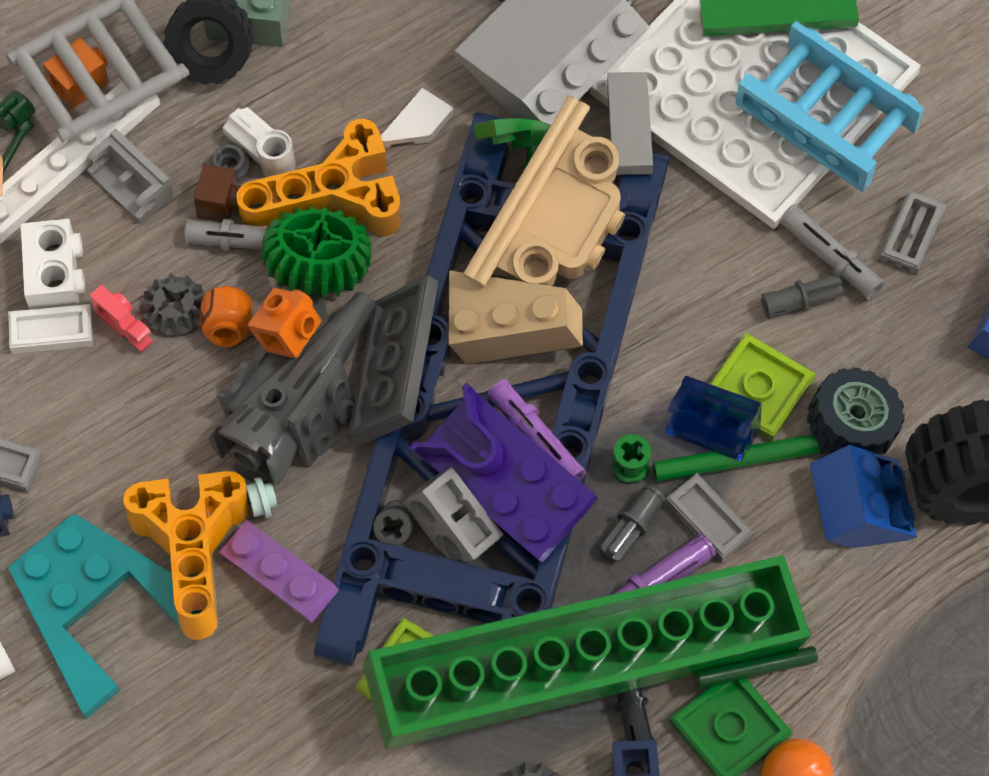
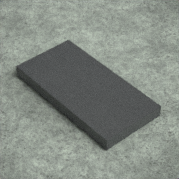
M429 275L374 301L376 308L371 315L348 433V441L358 447L414 421L439 282Z

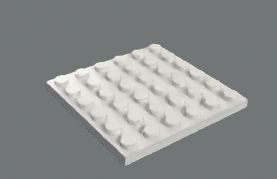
M674 0L649 25L650 28L590 88V94L608 107L607 73L647 72L651 139L772 229H775L780 224L779 221L783 214L791 206L797 205L829 169L744 111L735 102L738 84L748 73L758 80H765L790 53L791 49L787 47L790 31L703 37L699 0ZM860 22L858 27L814 29L825 41L900 92L919 74L920 64ZM804 59L776 92L790 102H797L823 71ZM836 81L808 114L822 124H829L855 93ZM868 103L840 134V137L853 145L882 114V111Z

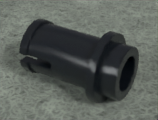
M641 690L627 691L617 695L618 703L614 707L615 711H619L621 714L626 741L654 740L645 707L649 704L648 698L643 697Z

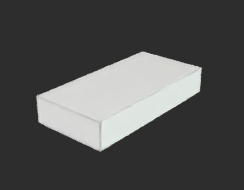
M90 304L8 312L9 347L12 354L94 347L92 309Z

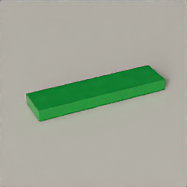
M699 0L703 37L790 31L795 21L806 28L812 29L858 27L859 23L856 0Z

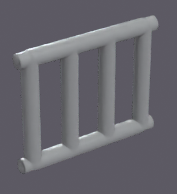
M106 0L6 53L7 61L12 66L16 64L19 66L59 128L56 131L61 142L82 134L189 76L188 69L183 63L177 65L135 4L137 0ZM119 11H122L163 71L145 82L140 80L101 22ZM85 29L90 32L128 89V91L107 101L67 41L68 38ZM51 47L54 48L94 108L75 119L71 118L32 59L33 56Z

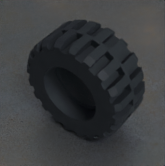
M982 399L973 401L972 404L963 407L959 405L950 408L947 413L931 417L928 423H922L916 428L907 442L905 454L917 506L932 520L938 522L943 520L948 524H956L958 522H964V524H976L981 521L989 522V400L984 401Z

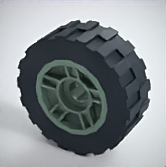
M854 367L848 370L846 368L839 369L837 373L832 372L821 382L809 404V413L807 415V423H810L811 427L809 430L812 436H815L818 440L817 443L822 448L827 449L829 454L848 445L880 455L882 453L885 454L901 431V425L905 421V414H903L904 405L903 401H900L898 397L899 393L888 384L889 382L885 378L878 377L872 371H863L861 368Z

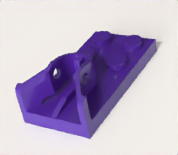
M465 383L462 387L463 401L426 443L413 442L410 447L439 473L453 467L484 508L486 514L542 563L598 500V497L484 400L469 384Z

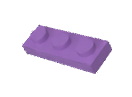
M248 520L243 523L219 552L226 560L310 623L314 622L339 591L330 580Z

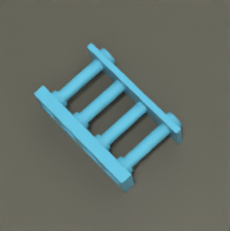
M795 21L791 26L787 45L791 49L790 53L765 80H758L748 73L738 84L735 104L863 192L872 182L877 161L872 157L900 125L915 133L919 128L925 108L913 96L900 92L825 41L816 30L806 28ZM806 59L822 70L823 73L797 102H790L778 94L776 90ZM838 81L855 94L829 124H822L811 117L808 112L831 86ZM868 103L888 115L860 147L854 146L840 137V134Z

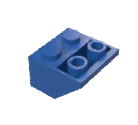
M848 445L810 463L827 542L849 548L909 541L917 538L914 526L915 514L912 506L909 504L905 487L906 475L899 460Z

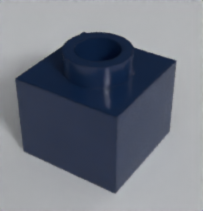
M657 740L612 742L611 761L613 776H660ZM636 766L641 769L642 775H628L626 770L629 767Z

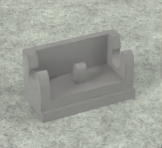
M116 128L110 132V136L88 154L87 158L92 164L86 169L87 174L139 224H142L173 198L169 177Z

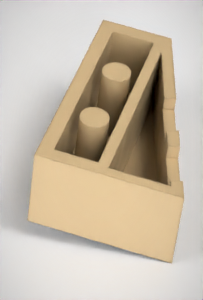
M449 270V346L466 364L583 346L582 308L566 288L491 277L486 286L483 287L463 276V272Z

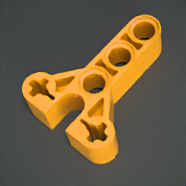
M367 119L351 121L345 127L344 139L322 164L243 184L237 192V205L241 223L253 226H270L271 220H278L281 212L292 214L294 207H298L303 211L307 210L310 205L317 210H323L327 206L330 212L335 213L342 210L345 218L355 217L356 222L366 225L368 230L374 235L382 237L394 234L401 224L400 197L393 175L371 181L358 180L365 176L387 171L386 152L376 124ZM363 144L366 147L367 152L364 151ZM334 184L341 186L340 188L334 190L326 188L327 186ZM292 194H300V195H303L302 197H300V198H298V199H289V198H287L288 196H290V195H292ZM378 202L380 203L382 210H384L385 212H381L380 208L378 207ZM253 204H263V206L258 209L248 208L250 205Z
M233 471L199 474L200 499L196 506L188 510H180L174 507L169 479L133 484L126 490L123 497L130 529L139 536L150 537L171 556L174 604L181 632L192 640L208 638L217 629L218 613L212 553L232 526L242 523L250 513L245 480L240 474ZM189 538H195L194 540H191V541H185L186 539H189ZM191 574H199L195 577H187ZM203 610L198 614H190L192 611Z

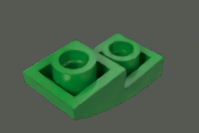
M505 118L474 123L476 139L492 137L493 145L512 141L513 149L529 147L530 154L535 153L551 126L545 122L522 118Z

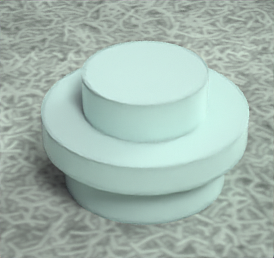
M261 477L254 478V483L246 485L252 515L254 518L264 515L265 519L272 517L271 508L277 507L271 482L263 484Z

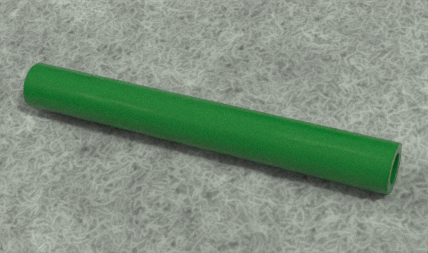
M811 434L653 461L652 468L655 481L660 482L694 476L696 473L701 475L820 454V446L817 443L818 440Z

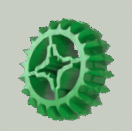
M310 205L307 210L303 211L298 207H294L292 214L281 212L278 220H271L268 230H265V236H263L262 260L263 266L266 267L268 277L276 279L277 287L288 286L290 291L299 290L308 296L310 294H319L322 299H324L327 293H332L339 297L343 289L353 291L356 283L363 282V278L371 264L372 245L370 237L365 233V226L357 225L355 217L345 218L342 210L334 213L330 212L327 206L323 210H317Z

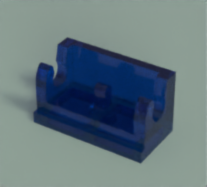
M685 375L680 388L668 408V412L673 413L666 425V434L742 462L761 430L762 403Z

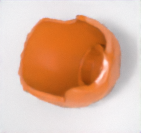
M787 739L776 745L766 756L760 770V776H834L831 763L832 758L827 755L822 746L817 745L814 741H810V739Z

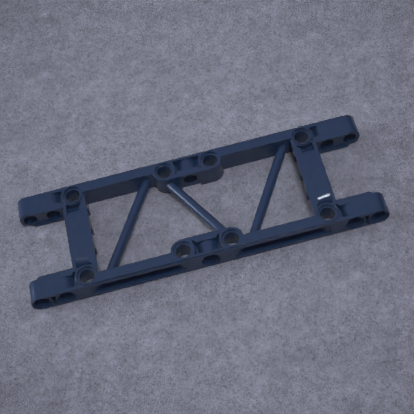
M475 112L426 273V275L439 281L429 337L436 338L439 342L434 345H427L415 410L418 415L414 417L413 423L376 439L333 582L339 591L326 606L314 649V657L352 667L357 654L363 651L379 596L484 623H492L552 608L572 529L541 563L536 561L496 524L503 536L494 545L531 579L374 540L373 524L377 515L384 507L398 456L426 482L439 474L436 469L410 447L411 445L407 441H413L423 436L430 422L448 418L464 399V397L435 404L439 375L444 376L450 355L449 325L440 315L449 288V270L454 271L462 240L475 252L477 251L484 237L475 229L489 231L516 185L500 181L509 153L507 142L493 145L492 137L476 139L474 123L505 119L503 117ZM652 152L653 174L622 175L619 186L621 196L620 211L625 213V217L616 234L608 233L601 245L605 248L602 259L619 262L599 339L582 325L583 347L588 352L577 356L573 360L569 371L511 385L522 399L564 389L552 433L565 448H572L580 454L575 457V460L587 472L668 168L669 156ZM468 198H475L479 200V202L474 204H468L464 202V200ZM627 234L634 236L636 239L626 241L619 236ZM592 375L599 381L594 384H587L580 378ZM488 391L478 393L491 406H495V404L487 398ZM549 448V450L553 453V455H554L558 460H560V459L555 455V453ZM587 472L583 479L580 481L583 485L585 483ZM361 559H367L374 563L373 567L366 571L355 569L353 564ZM525 600H532L540 608L531 613L524 612L518 607V604Z

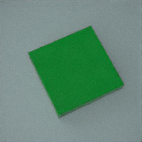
M747 678L709 687L669 719L671 726L713 776H742L764 759L776 745L791 738L793 733Z

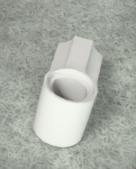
M248 107L244 109L237 108L229 115L226 124L223 126L224 135L261 166V171L265 177L295 170L296 162L292 141L286 132L273 129Z

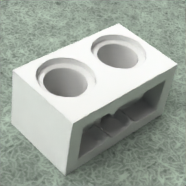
M70 219L22 223L21 242L24 296L29 310L79 305V293H85L83 269H77L76 258L83 257L81 234L73 233ZM51 245H61L54 251H46ZM53 281H63V283L57 287H47L48 284Z

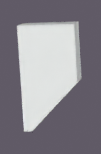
M421 88L381 135L384 148H391V144L414 142V144L431 142L454 115V108Z

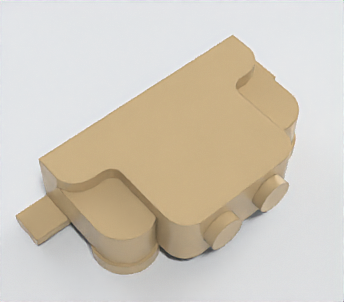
M572 96L567 97L464 271L463 276L483 287L486 286L492 275L501 276L509 280L552 286L557 274L567 279H576L581 277L588 267L593 270L597 267L605 252V248L601 246L608 233L616 234L624 220L625 213L620 211V191L613 184L619 166V152L616 146L606 138L592 137L578 129L590 110L589 105Z

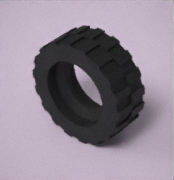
M187 0L177 7L168 20L169 23L164 30L165 40L163 44L177 65L183 63L188 69V80L192 82L195 80L204 85L209 83L220 84L225 79L230 80L245 65L252 52L251 47L254 43L255 35L252 34L253 24L247 17L248 13L244 8L241 9L235 0ZM211 20L217 22L225 29L228 36V45L222 54L215 57H207L201 55L193 48L190 41V33L193 26L198 22Z

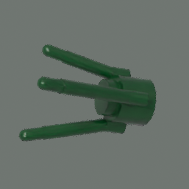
M16 90L12 91L0 102V127L8 132H11L13 129L18 130L2 157L3 174L25 135L34 128L30 118L35 114V108L26 96Z

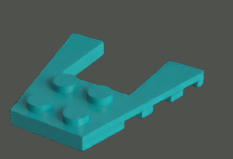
M75 513L70 515L8 566L27 607L86 719L92 716L120 690L118 685L67 632L68 628L129 577L180 628L174 604L172 573ZM203 610L192 611L190 614H198Z

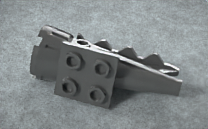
M356 292L352 299L330 320L325 300L319 294H310L309 297L313 301L312 306L322 322L297 359L266 352L260 344L259 350L253 359L241 362L232 386L228 390L217 393L227 418L209 436V441L221 459L228 454L236 461L232 469L253 483L254 478L261 477L263 484L271 482V484L275 483V486H277L284 478L297 451L300 454L302 463L311 467L317 457L323 455L328 450L332 437L340 426L346 424L351 419L355 400L343 365L371 313L376 308L373 299L365 293Z

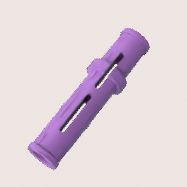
M507 379L496 383L488 391L487 398L495 404L512 424L576 479L581 481L587 471L584 467H581L560 440L555 437L538 417L539 411L533 404H527L513 389ZM540 439H542V440L548 445V447L555 453V455H556L560 460H558V459L553 455V453L546 447V445H545Z
M702 533L698 534L686 545L668 555L646 572L629 577L627 584L614 594L682 579L700 565L716 556L715 548L706 536L704 537Z

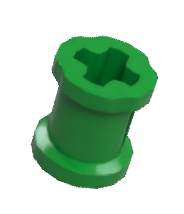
M628 434L621 437L614 446L613 474L618 481L624 484H638L646 478L649 472L650 444L645 438L636 434Z

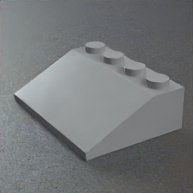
M505 0L452 53L512 118L531 119L551 125L567 97L572 96L579 100L650 26L626 0Z

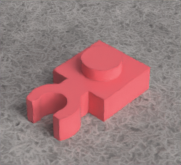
M102 284L90 294L95 314L122 338L126 337L138 351L142 353L153 343V340L148 336L151 334L150 329L131 315L133 308L119 292L112 294Z

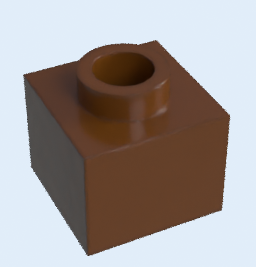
M203 164L194 195L197 218L223 222L224 219H230L232 209L238 210L237 192L241 186H237L235 170Z

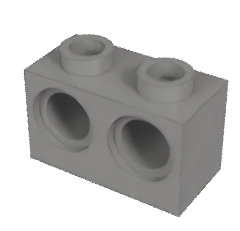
M453 467L430 478L402 501L444 558L469 563L503 536L502 532L486 514L484 508Z

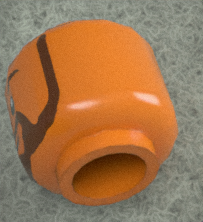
M232 286L216 287L208 291L202 297L200 306L199 328L202 335L220 347H233L248 338L251 334L248 324L253 318V302L251 297L243 290Z

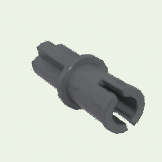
M835 275L807 283H802V281L798 280L794 282L793 286L761 294V303L768 319L800 309L806 312L809 311V306L841 297L844 293L840 278Z
M645 485L629 508L618 514L619 521L600 545V551L607 559L614 562L621 561L639 536L646 535L648 531L646 526L658 509L666 502L665 496L658 489L651 485Z

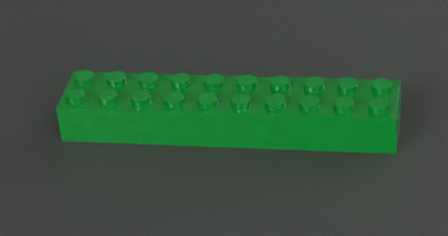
M781 555L371 650L368 652L362 666L386 750L693 676L695 671L796 650L811 635L785 556Z

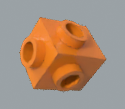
M273 288L249 322L248 327L266 352L297 359L322 320L312 306L313 301L305 293L299 290L288 291Z

